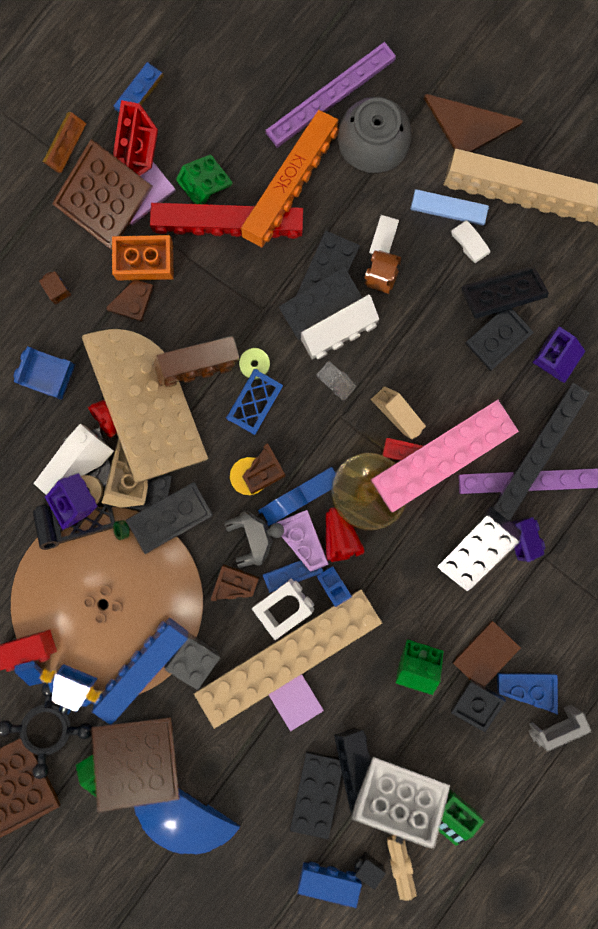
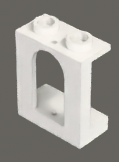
M292 578L252 608L274 640L314 611L312 600L308 596H304L301 592V585L297 581H293ZM287 595L295 596L300 602L299 610L284 622L278 624L268 608Z

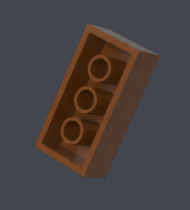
M232 336L158 354L153 365L159 385L172 387L177 385L179 381L184 380V383L194 381L195 377L202 376L207 378L213 376L215 372H230L231 368L235 366L240 358Z

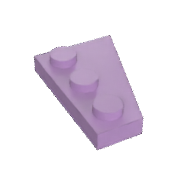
M307 510L277 522L284 527L282 538L309 571L329 565Z

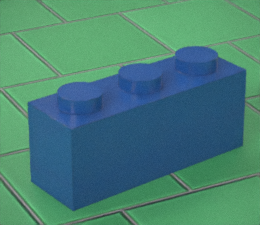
M303 862L298 884V894L356 908L362 883L355 876V872L347 871L345 873L335 867L329 866L325 868L315 862Z

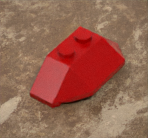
M121 100L113 155L141 176L152 169L158 128L141 104Z

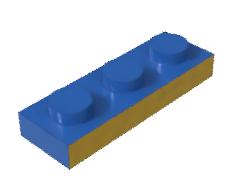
M147 62L115 103L114 108L118 112L120 111L121 100L142 105L162 79V72Z

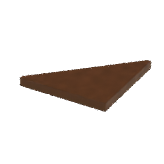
M429 94L424 96L426 103L454 151L456 148L473 152L523 123L521 119Z

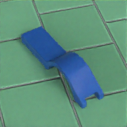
M332 467L259 509V514L263 513L268 526L272 525L330 491L332 485L334 486L335 471Z

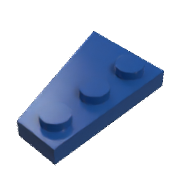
M497 673V693L558 714L557 674Z

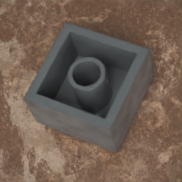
M188 632V640L164 665V668L170 674L198 690L220 659V656L216 649Z

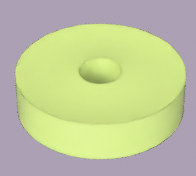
M252 348L242 354L239 366L242 373L249 378L254 369H258L259 372L266 375L270 368V361L263 350ZM253 361L258 362L256 367L251 366Z

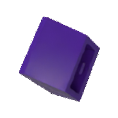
M558 327L552 331L532 363L565 383L585 353V350L575 336Z

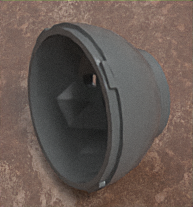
M372 96L357 101L346 111L339 125L337 140L341 154L346 162L368 173H380L388 170L391 171L403 161L411 145L412 130L406 113L397 103L385 97ZM374 122H379L380 126L374 125Z

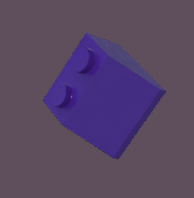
M79 473L59 479L45 496L63 530L87 517L98 507L95 498L90 494L86 482Z
M527 517L511 522L522 531L519 542L514 546L517 560L530 562L545 555V544L543 539L539 537L538 531L540 529L537 520H534L533 517Z

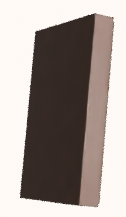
M491 620L452 663L469 679L485 687L521 647Z

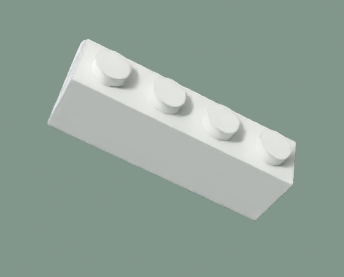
M370 294L301 332V341L312 359H321L327 355V351L330 349L337 350L348 339L353 341L364 330L369 332L377 327L376 324L379 321V317Z

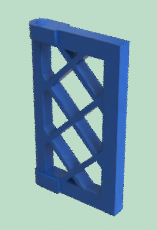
M254 369L226 419L255 435L283 385L259 372L258 369ZM256 376L262 380L263 385L251 387ZM271 384L276 388L272 395L268 397L265 386ZM264 387L266 398L255 400L252 389ZM250 390L253 401L242 404V399L246 392ZM267 400L262 413H258L256 402ZM254 403L257 414L246 417L243 406ZM238 407H241L244 418L238 419L233 416ZM258 416L254 427L247 424L246 419Z

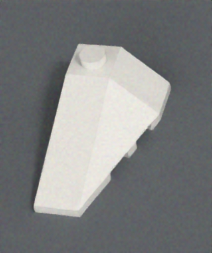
M80 424L66 439L34 484L47 495L59 479L77 473L80 476L86 475L90 471L102 466L114 450L88 427Z

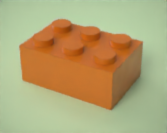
M170 235L112 236V275L116 280L173 279V241Z

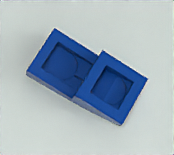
M333 566L317 576L335 607L352 598Z

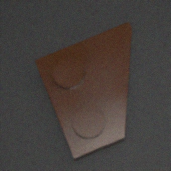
M135 279L107 306L106 310L142 322L154 286Z
M268 443L265 444L258 458L254 459L251 467L242 476L251 494L286 476Z
M223 564L211 601L227 598L236 599L237 597H253L259 577Z

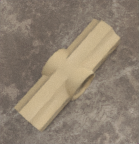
M393 834L387 837V843L391 855V868L396 879L400 900H412L416 897V889L412 877L411 860L407 854L405 841L404 845L393 842Z

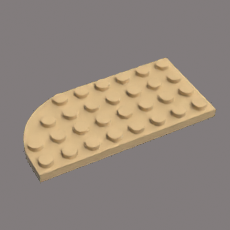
M109 329L83 335L82 339L135 482L138 483L206 461L208 457L180 383L177 382V385L172 387L159 385L153 364L156 356L164 352L148 338L132 331Z

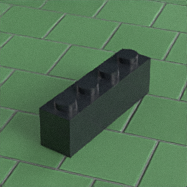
M356 728L334 735L349 809L352 814L371 764V756L366 744L367 737L364 730Z

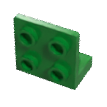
M212 155L183 165L176 179L194 204H206L211 194L232 185V181Z

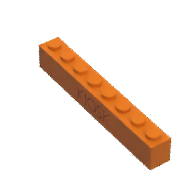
M320 110L316 112L241 227L243 238L260 247H263L266 242L271 240L275 227L280 226L285 211L288 212L290 210L294 197H298L301 193L303 183L309 181L313 168H317L322 154H326L331 140L337 137L339 132L338 119Z

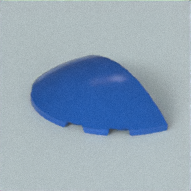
M179 788V800L134 807L136 816L146 834L163 848L180 854H202L225 844L240 828V825L210 805L205 806Z

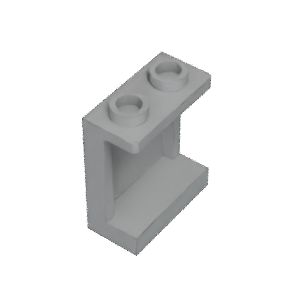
M571 704L564 707L568 719L544 730H541L533 722L529 723L531 728L529 734L539 747L542 746L546 751H549L591 732L584 714Z

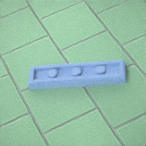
M415 189L411 210L464 222L467 220L469 223L484 226L489 206Z

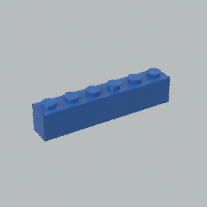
M170 617L166 622L162 621L156 629L157 632L153 637L149 636L145 640L144 647L132 655L130 663L128 665L124 664L121 667L118 676L115 679H111L105 687L106 690L100 694L97 701L92 702L94 704L92 712L108 724L112 725L188 640V631Z

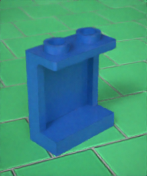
M27 346L26 350L21 354V364L14 372V382L62 400L75 364Z

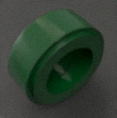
M120 520L114 523L113 532L118 540L129 538L130 530L127 522Z

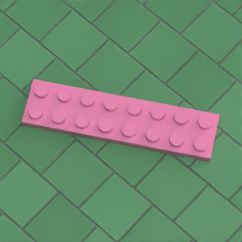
M496 400L374 477L371 481L392 513L519 431L499 400Z

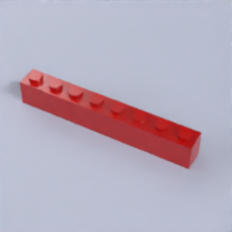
M151 203L150 226L158 234L174 232L175 234L183 235L185 232H191L195 235L212 233L215 236L231 234L238 237L242 236L241 227L255 206ZM291 207L288 212L285 211L280 226L275 227L273 230L272 238H278L279 236L298 238V236H302L303 208Z

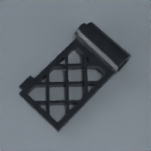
M105 504L103 509L97 507L95 510L100 513L95 521L88 517L83 518L76 526H70L73 528V531L70 535L62 537L61 533L63 529L52 509L47 505L37 506L33 510V517L40 549H53L61 543L113 529L115 518L112 505ZM103 514L110 517V524L101 525L98 523ZM84 520L92 523L89 530L83 531L79 529Z

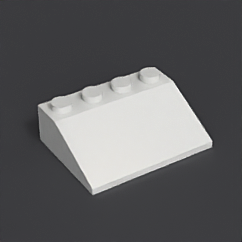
M373 758L358 795L351 819L426 847L434 848L449 785Z

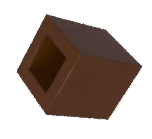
M56 271L45 274L42 277L43 279L39 280L49 299L55 305L71 296L70 291Z

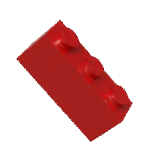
M51 630L0 644V670L6 669L9 672L15 670V666L35 660H38L40 663L51 659L50 655L57 652Z

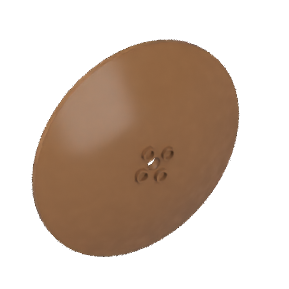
M112 507L115 522L126 520L139 513L127 508ZM94 510L87 517L95 521L100 512ZM103 514L98 523L101 525L110 524V517ZM84 520L79 529L83 531L89 530L92 523ZM69 527L62 530V537L70 535L73 528ZM113 529L61 543L57 547L48 550L40 549L37 538L26 551L19 564L11 593V617L17 639L51 630L57 652L50 655L51 659L39 663L38 660H35L36 664L42 670L46 668L49 672L52 670L56 671L55 675L64 664L96 677L97 681L93 689L102 693L106 690L107 683L118 676L121 667L124 664L128 665L132 655L144 647L145 640L149 636L153 637L162 621L166 622L170 617L190 634L197 637L203 614V589L198 568L180 538L176 536L144 554L131 530L129 538L124 540H118L114 535ZM101 599H106L109 603L106 610L99 607ZM163 666L139 694L157 686L171 674Z

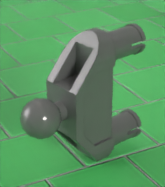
M248 511L242 512L238 517L225 520V525L233 524L226 527L228 532L241 527L245 528L251 547V553L236 557V562L244 560V562L237 564L239 569L252 564L262 565L272 546V537L280 538L284 534V527L280 523L272 524L269 529L265 521Z

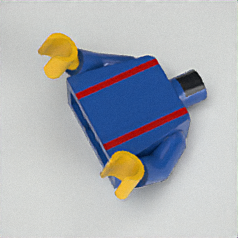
M64 664L56 675V671L52 670L49 672L44 668L40 676L42 681L48 683L52 693V701L60 705L59 711L62 714H69L71 710L78 711L81 706L86 707L92 702H96L102 693L93 689L97 681L96 677Z

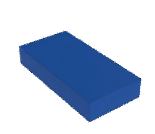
M35 661L15 666V673L29 686L45 683L40 679L43 670Z

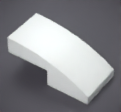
M384 215L380 216L369 253L373 254L374 250L389 253L399 220Z
M467 220L451 231L452 236L463 246V251L474 263L490 253L484 240Z

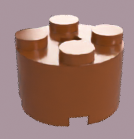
M374 250L371 258L372 266L367 269L365 274V285L368 288L390 294L399 271L397 265L401 264L402 257L381 250Z

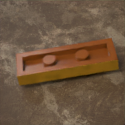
M68 112L43 162L58 173H62L86 123L72 112Z

